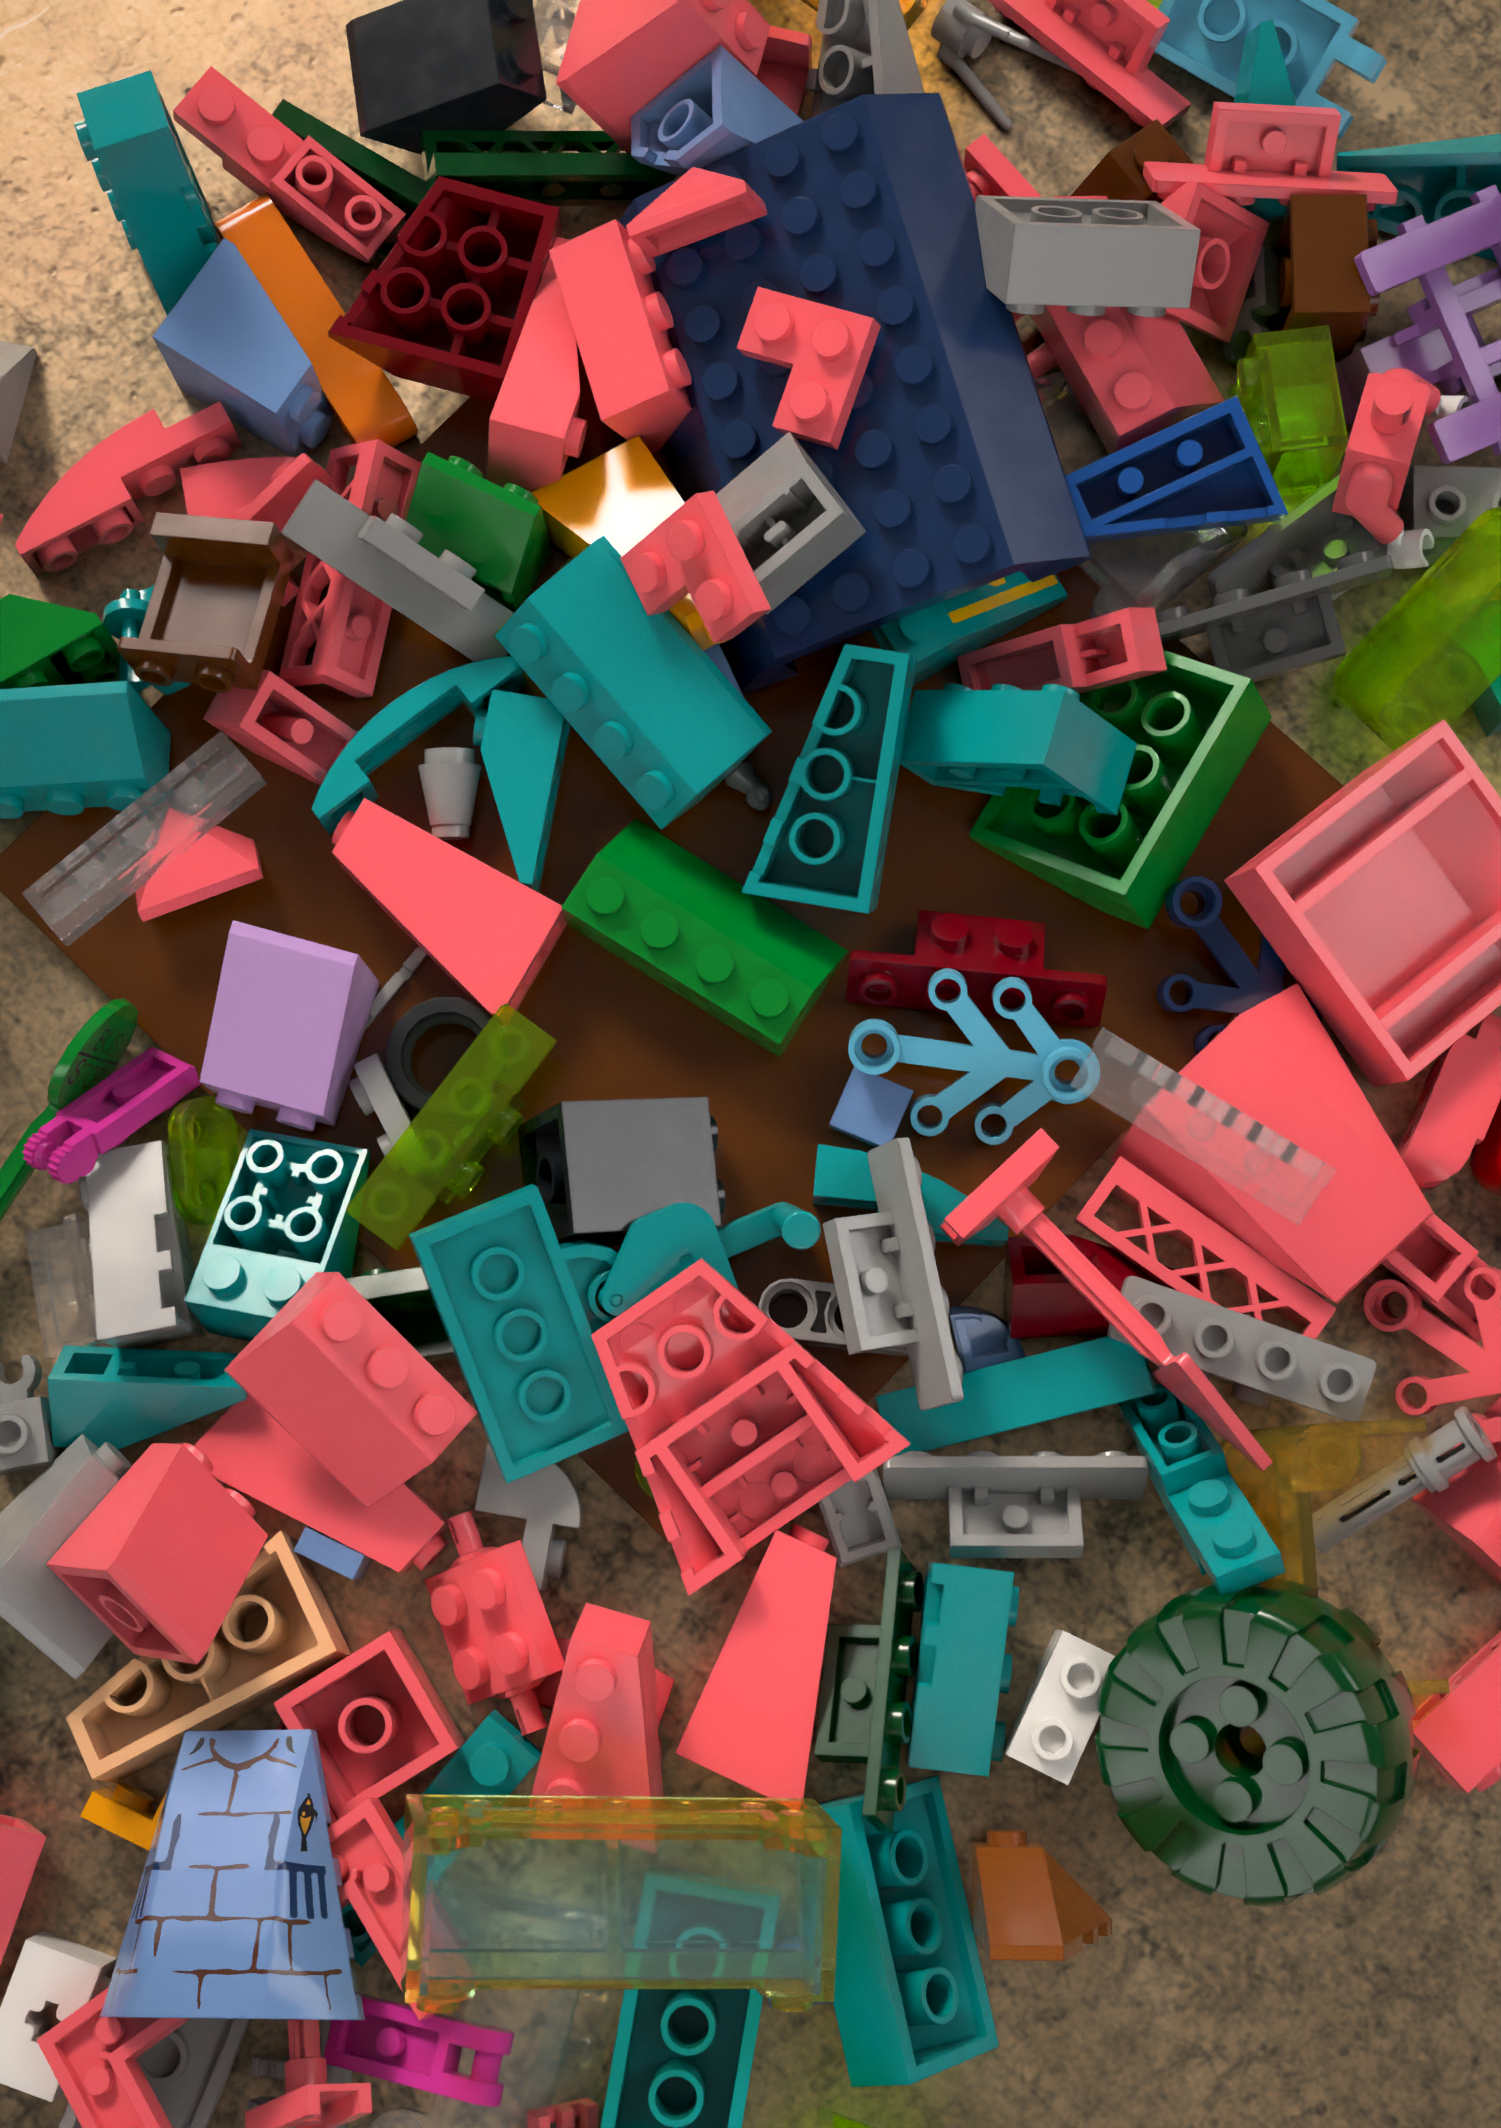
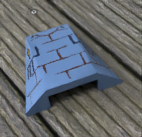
M316 1730L185 1731L100 2017L365 2020L361 1994H355L350 1960L355 1959L350 1928H344L337 1887L342 1886L338 1858H333L327 1824L331 1823L332 1820Z

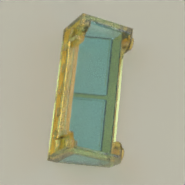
M406 1794L401 1941V1987L404 2002L416 2003L418 2010L427 2013H451L460 2009V2001L472 1998L475 1995V1989H756L760 1995L771 1998L770 2006L772 2008L785 2012L809 2011L813 2008V2002H834L842 1828L814 1798Z

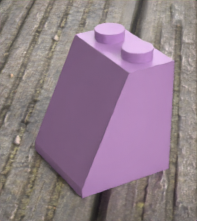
M233 920L228 935L200 1083L217 1094L215 1100L217 1105L234 1111L252 1114L254 1106L258 1105L278 1111L276 1120L295 1128L313 1131L316 1122L335 1127L365 1032L364 1028L369 1019L372 1002L379 987V980L358 954Z

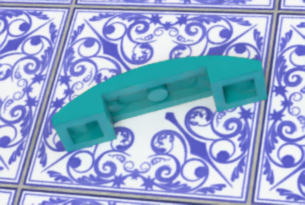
M512 656L472 662L448 670L410 689L375 715L343 749L318 790L312 811L327 833L330 835L335 831L338 823L348 811L351 810L356 813L364 798L371 802L379 798L370 779L367 777L370 773L460 705L464 704L476 719L479 708L488 709L492 689L517 693L527 686L521 666Z

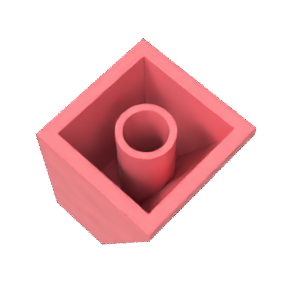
M580 0L556 84L626 153H631V116L719 45L725 48L756 77L771 25L748 0Z
M152 1443L46 1565L135 1655L198 1664L207 1653L262 1549L268 1534L253 1519L256 1511L251 1503L238 1492L229 1488L225 1489L210 1473L213 1470V1464L208 1457L188 1443Z

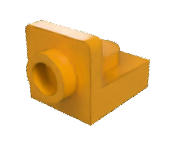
M118 1782L115 1789L105 1787L92 1791L80 1817L149 1851L166 1793L158 1810L151 1808L154 1801L151 1795L129 1784Z

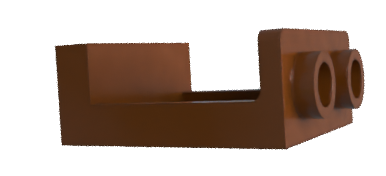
M156 512L150 536L163 552V559L139 638L120 637L117 651L134 670L135 675L139 679L152 685L170 686L172 682L193 683L207 690L220 693L229 692L232 688L257 690L295 554L274 522Z

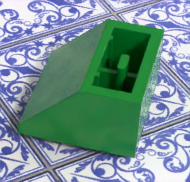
M428 452L422 461L406 522L424 534L418 545L438 558L446 549L477 570L472 581L485 589V594L515 613L527 599L552 553L542 508L538 505V499L518 485L506 483L502 488L482 478L483 474L477 467L460 457L450 456L448 460H445Z
M8 594L0 599V689L101 683L117 680L119 677L118 643L96 613Z

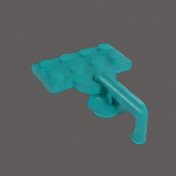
M530 1184L410 1233L408 1236L473 1404L478 1412L477 1414L501 1476L508 1484L629 1431L625 1419L622 1420L591 1334L701 1258L738 1289L727 1258L781 1235L792 1248L799 1250L808 1249L819 1240L821 1227L818 1219L810 1212H806L787 1202H778L716 1228L712 1217L706 1210L693 1203L677 1202L637 1218L631 1224L619 1253H617L605 1244L585 1240L559 1244L539 1189L534 1184ZM596 1302L601 1308H603L607 1312L600 1311L596 1305Z

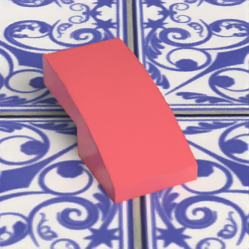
M297 457L246 458L181 468L180 474L187 515L229 518L238 508L250 504L270 484L273 474L279 467L295 460Z

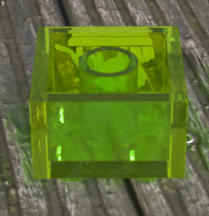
M1329 325L1253 334L1245 358L1238 360L1237 380L1235 384L1228 386L1227 400L1237 395L1281 497L1314 493L1320 486L1330 482L1348 445Z

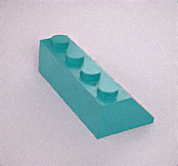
M602 536L530 595L496 633L495 637L662 830L702 801L772 730L669 610L663 613L647 615L620 559L622 556L607 538Z
M128 681L0 689V818L15 819L21 817L25 811L48 810L59 815H77L82 813L84 808L107 806L118 811L132 812L143 809L144 804L167 803L171 747L170 731Z
M939 1776L906 1782L905 1804L901 1812H895L893 1833L879 1832L862 1815L864 1791L827 1800L799 1809L798 1811H792L851 2087L911 2085L999 2047Z

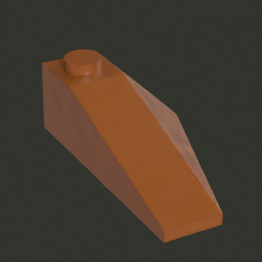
M988 1829L987 1841H971V1922L990 1960L1065 1961L1083 1951V1944H1095L1099 1941V1936H1109L1112 1934V1919L1038 1842L1027 1841L1026 1830Z

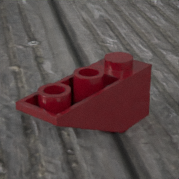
M1065 1235L1119 1292H1121L1124 1280L1128 1276H1136L1164 1286L1113 1248L1075 1235ZM1026 1236L1008 1237L1006 1243L1004 1296L1010 1338L1108 1335L1107 1331L1110 1323ZM1165 1266V1267H1167V1268L1170 1269V1270H1176V1269H1174V1268ZM1197 1276L1181 1277L1199 1290Z

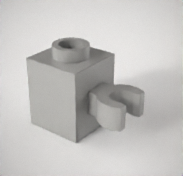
M30 1354L22 1356L23 1375L19 1381L13 1384L6 1380L4 1364L0 1361V1475L3 1476L45 1469L66 1450V1447H53L49 1398L43 1396L34 1397V1390L38 1387L42 1378V1367L38 1358Z

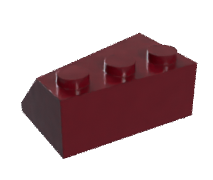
M439 176L397 234V243L377 271L372 269L360 286L361 293L344 317L339 315L329 329L328 336L395 377L495 403L549 259V250L553 248L556 237H562L560 209Z

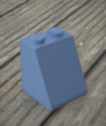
M224 238L152 337L179 389L208 407L220 401L232 422L287 456L298 457L300 454L305 453L308 447L313 449L322 442L329 430L332 412L311 361L235 244Z

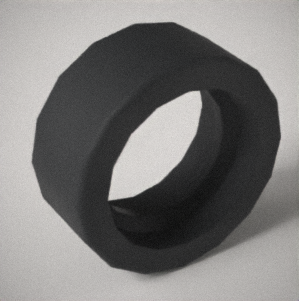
M434 997L412 1006L395 1023L386 1044V1070L396 1093L418 1115L438 1123H463L484 1114L502 1097L511 1076V1051L498 1022L482 1006L460 997ZM440 1024H459L471 1029L482 1040L486 1050V1068L481 1080L470 1091L456 1097H439L427 1092L416 1081L411 1069L412 1052L417 1040L428 1029Z

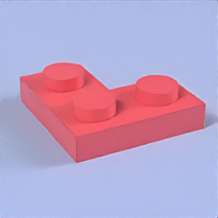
M757 288L737 349L744 356L792 369L772 424L779 433L786 435L788 432H791L795 438L838 450L881 328L874 318L769 289Z
M714 490L694 494L620 558L648 616L668 611L689 593L714 644L733 639L771 609Z

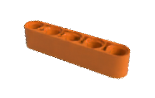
M265 193L215 222L213 225L221 241L225 238L235 244L311 361L330 410L351 444L378 439L394 448L416 435L418 429L412 416L383 370L328 336L329 329L339 315L344 317L346 313L270 197Z

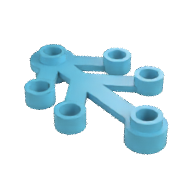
M950 968L941 969L932 975L928 984L929 998L934 1006L949 1013L972 1044L898 1035L891 1024L880 1019H868L859 1023L849 1037L848 1053L850 1060L858 1070L866 1074H883L889 1071L897 1062L967 1071V1073L937 1095L924 1094L913 1102L910 1109L911 1124L919 1134L924 1136H935L943 1132L952 1116L1004 1078L1032 1080L1005 1103H987L982 1105L975 1113L974 1129L977 1137L986 1144L999 1145L1008 1140L1012 1134L1013 1127L1050 1100L1062 1104L1080 1102L1093 1093L1100 1079V1064L1094 1051L1079 1040L1059 1039L1032 1004V994L1027 983L1016 977L1004 978L996 984L992 994L994 1008L1002 1017L1015 1020L1037 1053L1010 1050L968 996L967 983L964 976L957 970ZM944 979L955 980L960 986L958 996L952 1000H943L938 997L935 988L940 981ZM1008 988L1020 989L1025 995L1024 1002L1015 1009L1006 1008L1000 1002L1001 994ZM876 1033L883 1036L887 1042L885 1050L879 1054H870L865 1051L862 1041L867 1035ZM1063 1060H1073L1079 1065V1072L1073 1079L1062 1080L1055 1074V1068L1058 1063ZM926 1105H934L942 1112L941 1119L933 1125L923 1124L917 1117L918 1111ZM987 1115H1001L1006 1121L1005 1127L995 1134L986 1132L981 1127V1123Z

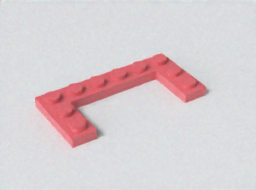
M379 1798L366 1799L328 1827L332 1857L338 1858L342 1886L337 1887L341 1909L349 1903L352 1904L419 2021L429 2019L484 1979L479 1967ZM107 1988L36 2039L82 2128H173L136 2058L191 2018L100 2017L108 1992Z

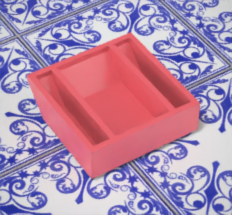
M1445 719L1437 722L1361 772L1224 880L1373 1087L1409 1081L1501 1005V798Z

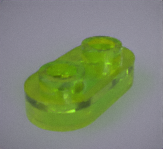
M212 1096L191 1098L180 1102L173 1109L168 1120V1141L174 1202L180 1215L189 1223L198 1226L214 1224L239 1159L234 1116L230 1109L217 1105L215 1103L216 1097ZM194 1122H195V1124L197 1125V1128H198V1136H197V1139L194 1138V1132H193V1123H194ZM199 1185L202 1187L204 1192L203 1202H201L199 1196Z

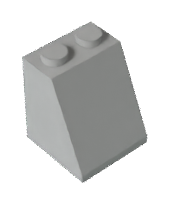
M83 1433L0 1513V1616L75 1680L88 1668L113 1632L46 1563L132 1467L124 1455L109 1442H105L98 1448Z

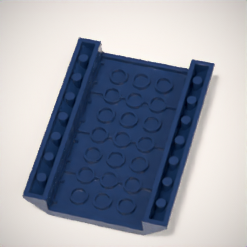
M939 93L863 94L700 168L744 180L765 202L768 215L654 257L656 271L649 273L655 292L659 291L663 295L673 317L674 327L667 330L673 349L677 348L683 355L692 379V383L685 387L692 410L663 445L676 490L684 502L696 493L714 490L715 494H717L785 436V434L779 433L772 424L792 369L744 356L737 349L758 287L874 318L881 326L838 450L796 438L867 532L768 615L764 614L736 637L723 643L731 671L743 696L798 675L795 659L1021 571L1031 582H1035L1093 559L1013 314L1006 309L1004 302L986 288L975 211L976 201L942 97ZM678 179L634 198L619 222L627 229L626 225Z

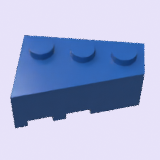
M1237 395L1065 475L1087 543L1281 521L1288 515V511Z

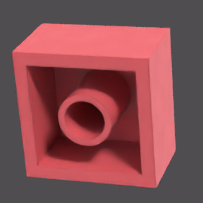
M401 1629L386 1632L273 1703L288 1730L312 1729L317 1731L328 1801L338 1819L368 1798L380 1799L455 1752L466 1742Z

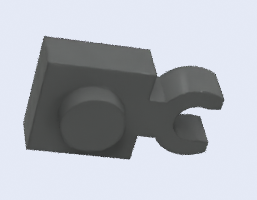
M1261 247L1230 343L1223 342L1225 359L1239 367L1247 365L1246 350L1250 342L1252 350L1265 357L1272 356L1275 349V337L1273 332L1266 327V317L1280 312L1278 254L1265 247Z

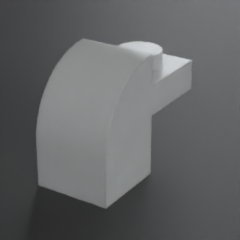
M487 1444L475 1510L527 1519L522 1545L538 1590H546L548 1578H560L565 1557L566 1540L556 1538L558 1525L584 1529L585 1512L581 1494L569 1474L556 1463L507 1484L501 1476L491 1447Z

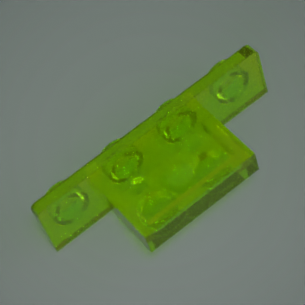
M503 1004L500 1006L349 1203L347 1213L398 1251L409 1237L408 1234L413 1232L437 1199L448 1205L455 1195L460 1199L467 1196L484 1173L485 1168L479 1164L494 1143L499 1147H503L522 1124L524 1116L519 1113V1110L525 1102L518 1093L557 1041L510 1005Z

